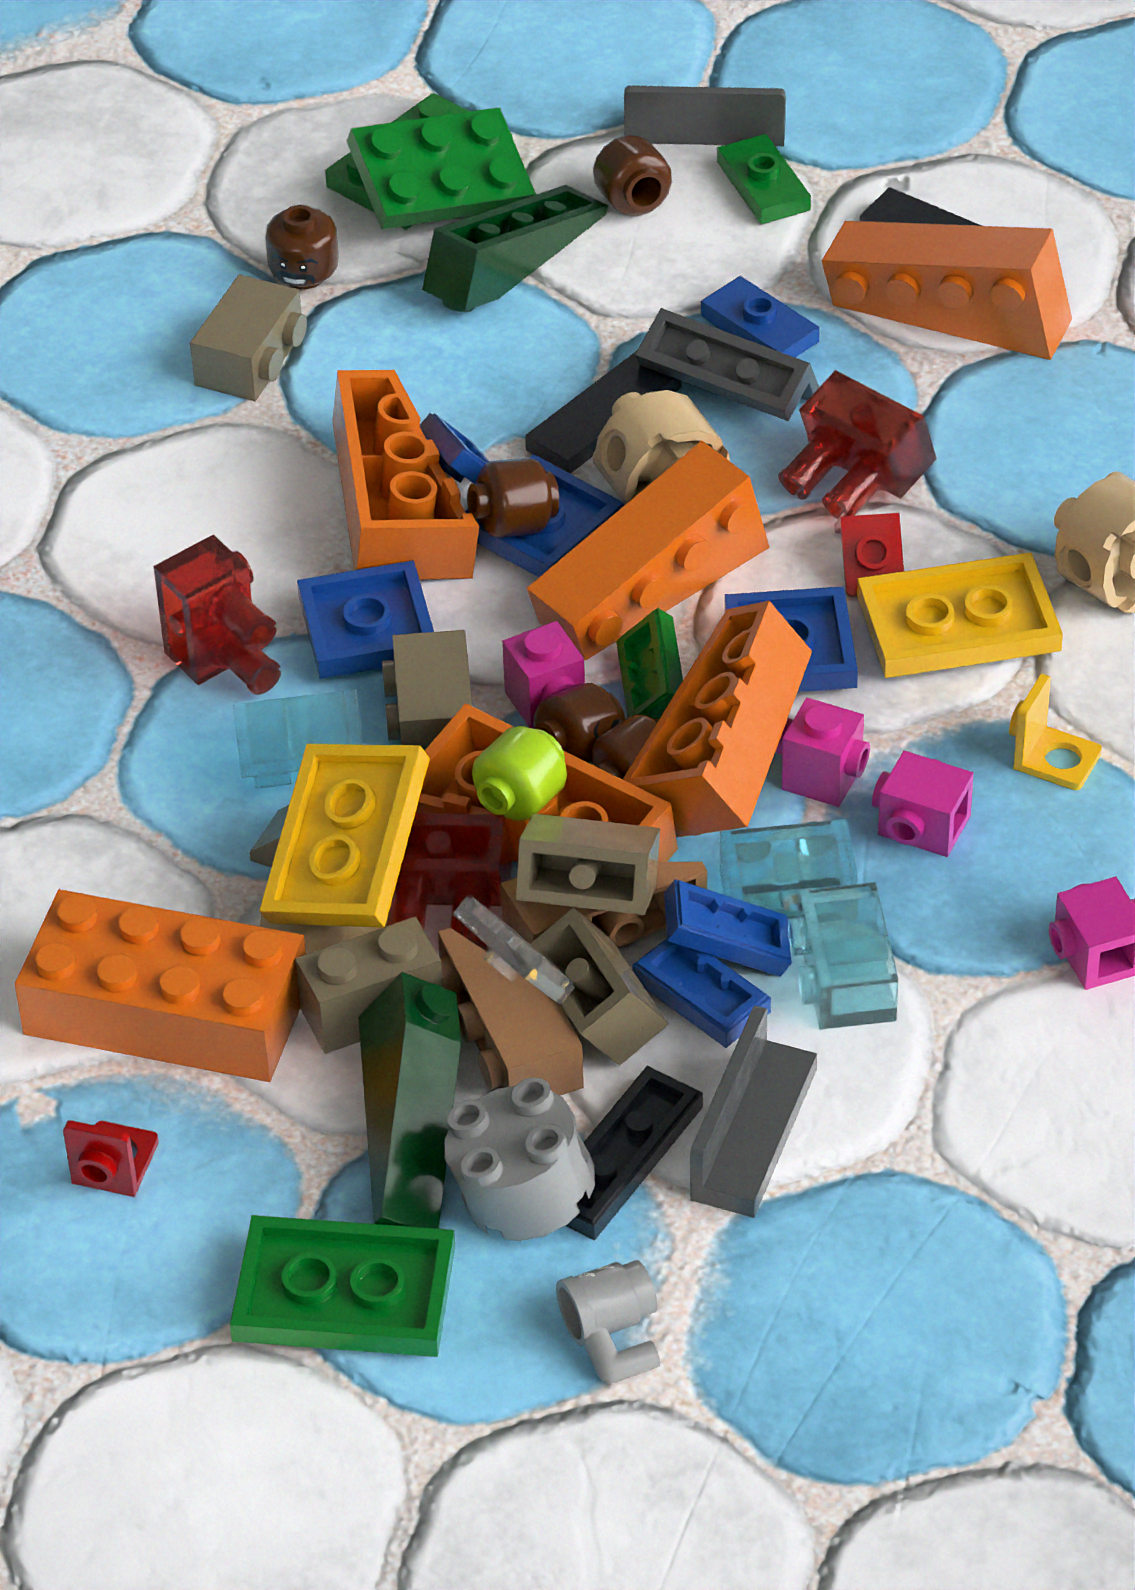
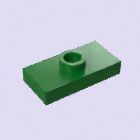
M767 134L717 147V163L760 224L811 210L810 193Z
M657 608L616 640L627 718L642 714L653 719H660L683 682L673 617Z

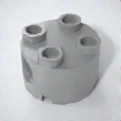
M527 1078L515 1086L496 1089L476 1100L462 1101L450 1110L447 1117L450 1129L445 1137V1161L461 1189L462 1200L477 1228L488 1233L487 1227L492 1230H500L503 1239L514 1241L543 1237L567 1225L580 1212L576 1203L583 1197L585 1191L588 1198H590L595 1187L593 1161L576 1130L573 1112L564 1098L551 1090L547 1081L542 1078Z

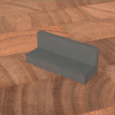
M626 86L624 89V136H640L651 144L727 145L767 134L775 146H784L786 96L784 89L682 86Z
M660 308L635 353L640 366L789 421L801 398L816 403L821 394L810 363Z
M755 1005L752 1008L690 1151V1200L753 1218L757 1213L817 1071V1053L767 1040L768 1010L767 1008Z

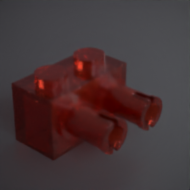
M835 370L799 409L809 443L778 474V479L790 494L795 495L797 493L799 499L805 500L833 466L844 468L848 472L822 498V503L833 517L839 519L843 513H845L843 516H855L877 490H885L901 499L937 458L923 415Z
M213 534L153 566L164 653L197 685L230 669L253 694L261 695L272 689L281 676V671L279 670L281 667L275 660L266 655L262 649L273 640L277 628L274 627L276 622L252 602L250 584L253 582L254 577L246 558L239 551L232 552Z
M415 813L388 913L387 926L416 916L423 930H425L427 905H452L450 928L487 952L490 906H502L500 883L511 879L513 847L505 816L497 814Z

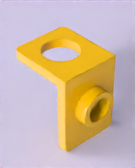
M1041 673L1025 700L1019 701L1011 717L1009 734L1016 737L1013 769L1072 790H1080L1100 758L1102 746L1047 726L1051 677ZM1055 749H1068L1075 752L1081 761L1075 767L1060 769L1051 766L1046 761L1045 756Z

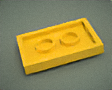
M1032 552L857 578V598L885 678L1062 651L1063 633Z
M306 744L259 912L269 924L385 928L430 760L421 746Z

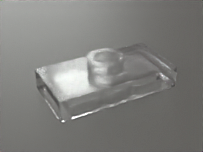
M466 897L454 911L453 915L490 947L483 958L510 981L514 982L520 974L559 1005L574 990L573 981L509 924L474 897L471 899Z

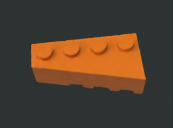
M844 221L822 259L833 306L1048 360L1052 359L1072 320L1053 228Z
M337 370L332 423L354 570L414 560L419 579H473L479 525L473 514H466L461 505V492L453 477L447 478L440 466V453L433 440L425 438L420 428L421 418L395 370Z
M700 441L527 587L539 623L543 626L558 621L586 661L614 644L616 640L653 610L660 608L666 612L770 548L750 476L704 441Z
M770 601L730 608L725 611L623 778L624 781L671 803L676 838L748 827L812 654L811 649Z
M465 703L425 750L430 760L409 836L518 862L519 839L530 819L514 821L488 811L481 804L477 796V790L475 789L472 777L475 759L501 734L514 726ZM564 751L567 770L565 786L536 814L660 828L658 862H668L678 849L671 803Z

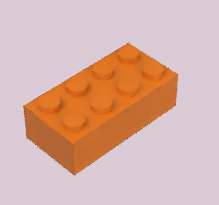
M58 889L14 983L23 1035L271 1082L300 1010L295 958L306 955L304 935Z

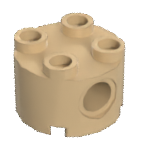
M669 390L650 392L642 396L637 392H630L621 396L614 403L612 416L598 436L596 450L592 458L594 465L624 505L700 441H704L730 461L729 453L723 446L722 439L687 395Z
M1115 471L1104 479L1096 481L1081 493L1078 498L1070 497L1058 507L1054 516V525L1059 529L1056 537L1055 559L1058 573L1108 606L1116 607L1122 612L1135 613V481L1125 474Z

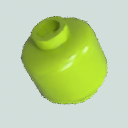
M525 726L507 729L474 761L472 777L481 804L488 811L514 821L528 820L533 813H538L565 786L567 770L564 751L553 736L543 730Z

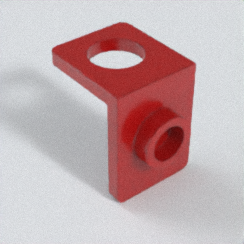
M900 513L842 516L836 521L834 530L836 534L841 533L845 592L849 597L857 596V578L904 571Z
M68 1120L63 1128L72 1184L135 1197L159 1144L156 1132L107 1121H98L95 1125ZM131 1145L137 1150V1154L134 1159Z

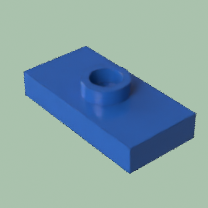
M742 276L737 277L701 300V316L721 330L796 358L819 342V326Z
M429 413L420 424V428L427 440L432 439L440 453L439 464L443 471L459 483L464 478H467L472 483H476L480 469L490 461L470 439L434 413L432 415Z
M676 879L664 892L667 941L779 977L792 964L787 915Z
M667 938L632 964L633 972L648 992L725 1048L740 1038L754 1005L767 1008V1015L771 1013V997L713 955L669 942Z

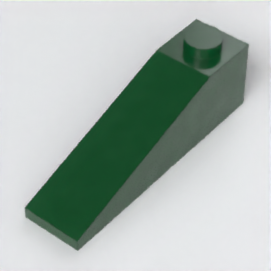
M563 185L436 228L433 232L422 290L441 299L445 307L459 312H469L476 307L498 300L606 216L608 205L568 185Z
M401 972L358 1017L374 1224L439 1229L447 1165L445 1161V1137L450 1129L447 1117L454 1106L461 1048L457 995L455 992L437 984Z

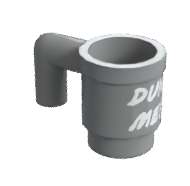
M639 1260L624 1265L614 1262L575 1277L569 1276L556 1283L557 1301L564 1323L576 1344L585 1346L595 1371L602 1381L616 1383L660 1366L659 1353L651 1340L617 1352L610 1337L611 1333L634 1326L640 1322V1317L657 1311V1298L653 1283L646 1268Z

